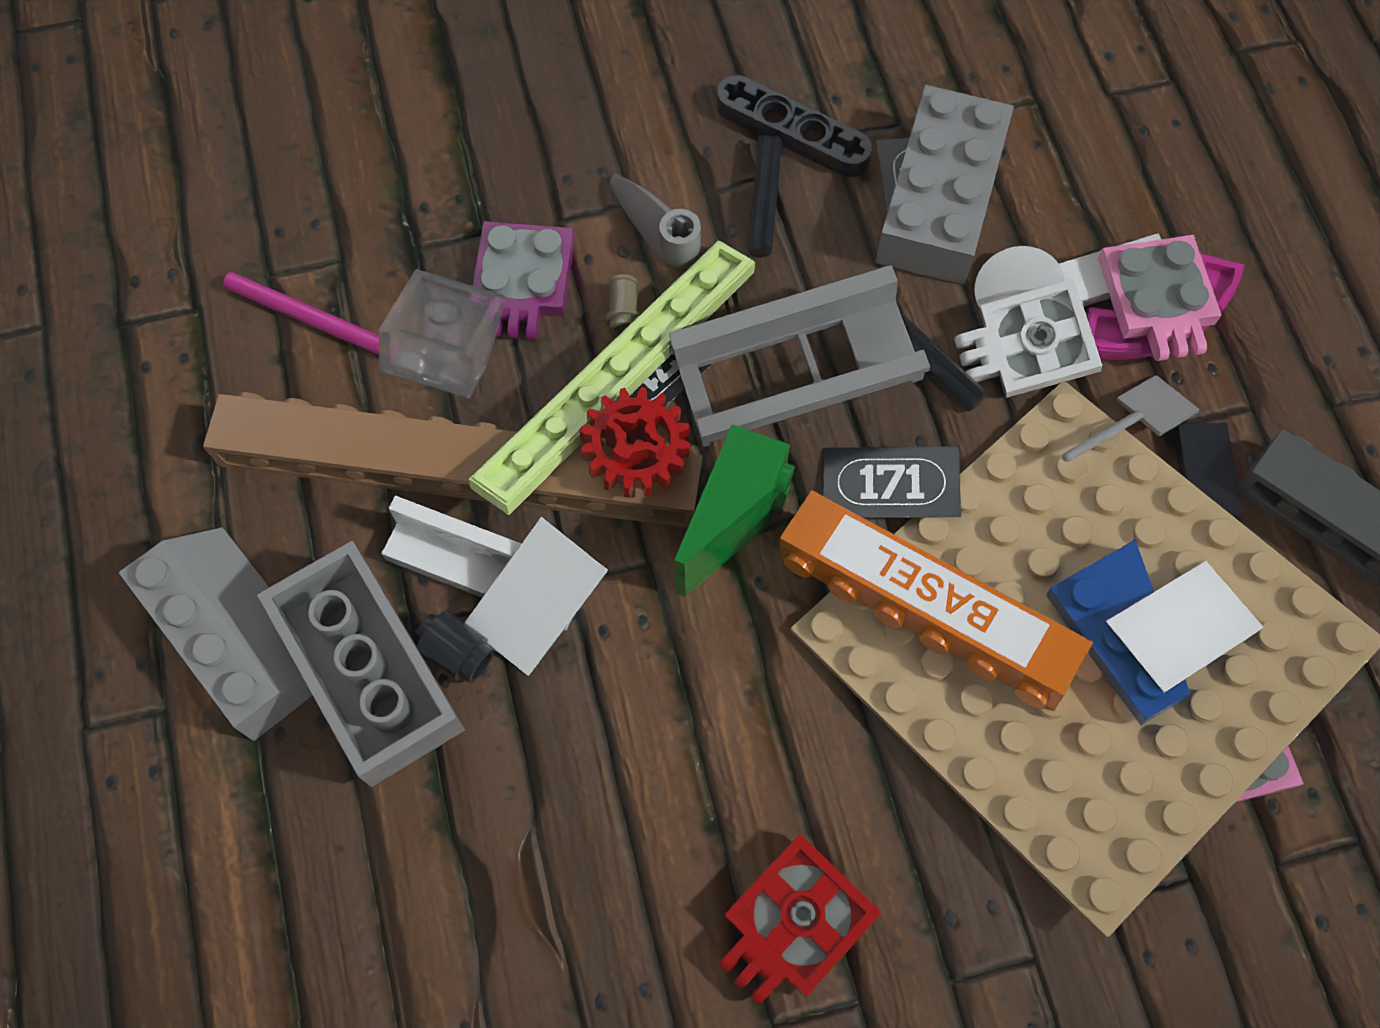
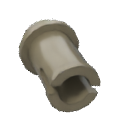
M628 274L615 275L608 281L609 312L605 316V324L610 328V333L617 337L641 315L637 311L638 281L635 277Z

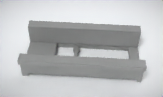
M892 265L669 333L676 362L703 447L710 445V442L726 438L732 424L752 430L908 381L913 383L923 380L924 372L930 371V365L924 350L915 352L896 303L898 281ZM842 324L858 370L823 380L820 377L806 335ZM799 338L814 381L813 384L713 414L699 367L790 339Z

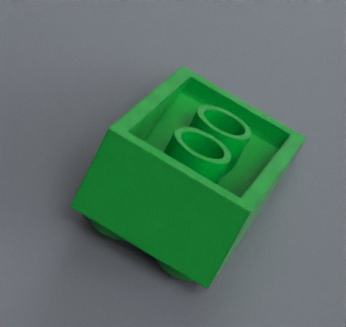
M733 424L731 425L674 560L677 594L686 597L768 526L774 511L782 514L790 495L792 486L789 484L795 466L788 464L790 444Z

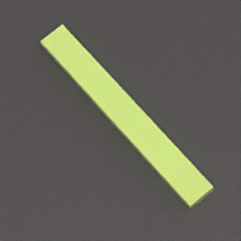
M718 240L469 478L471 489L507 515H510L583 443L580 439V429L582 426H590L587 423V411L594 409L602 412L601 397L606 395L613 402L619 400L621 388H625L630 396L674 352L669 333L704 323L754 273L755 261Z

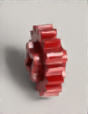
M641 387L637 397L630 398L627 390L621 388L619 400L613 402L606 395L601 397L602 412L594 409L587 411V423L590 426H582L580 429V439L586 443L581 446L582 461H592L589 464V475L591 478L599 477L602 474L605 475V490L610 491L618 483L623 485L624 497H630L633 487H641L642 492L647 497L651 496L652 483L657 482L661 487L667 489L670 487L671 480L669 472L677 475L682 474L684 461L681 458L689 457L691 443L685 441V439L689 436L690 427L688 423H678L681 415L679 406L668 410L665 409L666 395L661 393L652 401L647 399L646 388ZM659 425L668 437L669 446L665 445V438L657 434ZM602 438L606 439V445L613 449L611 459L607 457L602 448Z

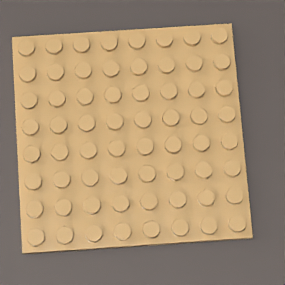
M1062 382L960 474L961 517H912L894 535L1068 629L1070 628L1046 596L1049 588L1136 540L1154 592L1207 561L1264 627L1263 629L1187 677L1185 680L1190 694L1186 699L1142 725L1138 723L1088 653L1055 711H1052L1045 706L1044 708H1035L1026 704L1015 695V689L997 679L988 681L978 677L967 668L965 661L949 652L947 654H939L930 650L921 643L919 636L902 626L900 628L890 627L878 620L873 614L872 609L856 600L853 603L843 601L832 592L827 594L790 628V632L1094 929L1107 939L1379 650L1380 634L1125 429L1069 462L1063 461L1062 455L1116 422L1067 382Z

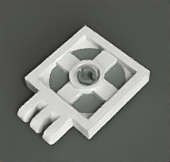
M1074 278L980 305V314L984 328L966 332L954 338L957 349H964L975 345L977 347L959 355L962 366L982 364V366L970 369L966 373L976 382L999 376L1006 398L1101 372L1103 366Z

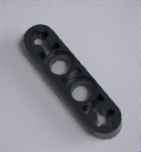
M732 75L724 78L719 83L717 88V109L720 115L727 120L760 136H778L782 140L783 147L840 175L856 177L868 169L872 154V143L862 132L747 77ZM738 95H741V96L744 97V99L738 97L735 101H730V100H729V98L735 99ZM777 110L781 111L786 118L779 123H771L766 121L762 115L767 111ZM814 128L821 131L825 137L817 142H810L805 140L800 133L806 129ZM832 140H836L837 143L833 142L832 149H830ZM852 150L859 152L858 154L854 153L850 158L844 156V154H849Z

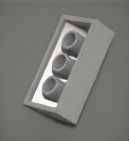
M222 527L163 540L118 572L232 726L251 740L255 741L313 696L257 594L269 588L268 584Z

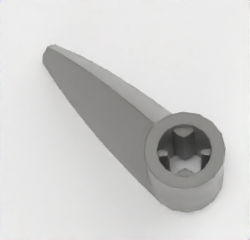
M618 174L612 176L609 185L629 219L657 255L672 268L686 269L691 267L701 255V225L697 215L686 209L672 210L655 195L633 181Z

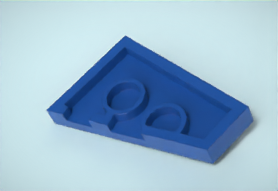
M1133 540L1049 588L1046 596L1072 631L1093 642L1088 654L1138 723L1142 725L1185 700L1190 691L1184 679L1166 692H1163L1106 622L1154 592L1136 540Z

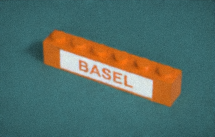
M811 490L780 537V558L783 559L785 566L792 572L804 578H809L811 575L826 583L828 589L843 601L853 603L856 600L873 610V614L878 620L890 627L900 628L902 626L918 635L921 643L930 650L939 654H947L949 652L965 661L967 668L978 677L988 681L999 680L1015 689V695L1032 707L1044 708L1045 706L1055 711L1093 644L1087 638Z

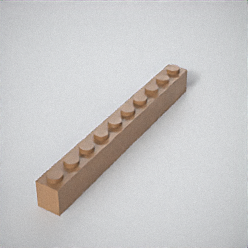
M241 392L238 396L218 394L203 448L220 467L489 502L471 489L469 478L517 432L502 430L494 424L484 422L468 426L454 424L452 421L438 416L427 417L426 420L407 418L401 413L390 410H383L379 414L359 412L354 407L343 404H335L331 408L312 406L310 403L296 398H288L284 402L266 400L254 393ZM583 442L519 505L688 528L699 503L703 477V455H695L692 451H689V457L681 458L684 461L683 472L681 475L669 472L671 480L670 487L667 489L654 482L651 486V496L646 497L641 487H633L630 497H624L623 485L617 483L610 491L604 489V474L591 478L589 475V464L592 461H582L581 446L586 444ZM601 443L605 454L611 459L613 449L607 446L606 443Z

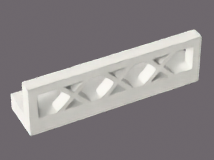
M395 496L389 511L397 524L382 555L386 561L483 598L518 550L521 543ZM570 622L567 624V626L564 628V630L567 631V628H568Z

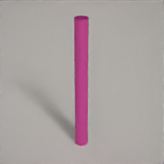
M229 272L224 278L223 286L225 289L386 358L392 350L393 342L269 287L234 272Z

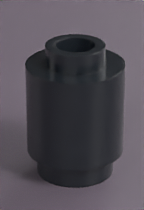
M448 610L443 611L439 615L435 613L428 615L420 624L415 634V638L419 640L417 649L420 654L456 681L461 678L469 684L476 681L485 671L495 653V650L487 645L488 639Z

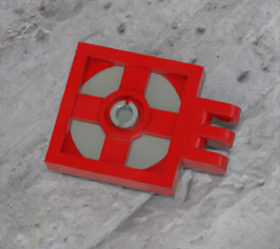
M799 834L724 914V917L743 937L719 962L718 966L726 973L735 967L740 957L749 964L734 980V983L741 990L757 973L765 980L764 983L760 984L753 991L750 998L757 1006L767 998L784 978L806 998L882 912Z

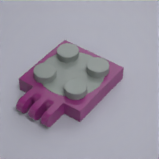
M483 222L470 302L473 310L491 311L489 323L490 337H500L503 321H509L508 338L518 339L521 323H527V340H537L541 315L564 317L575 244L574 228Z

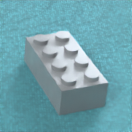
M925 85L882 230L875 263L885 266L892 265L893 268L960 285L965 284L977 248L1013 112V105Z
M353 540L257 594L355 772L369 786H375L465 731V728Z

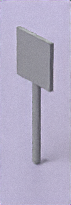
M1155 375L1117 397L1116 401L1131 413L1130 415L1068 450L1062 455V459L1065 462L1075 459L1139 420L1158 436H1161L1197 414L1200 409Z

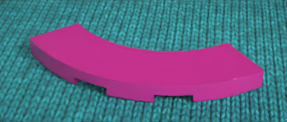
M1200 253L1220 312L1222 313L1239 285L1245 264ZM1089 308L1086 316L1100 359L1123 360L1153 356L1147 335L1123 338L1115 310ZM1209 326L1202 327V330L1204 331Z

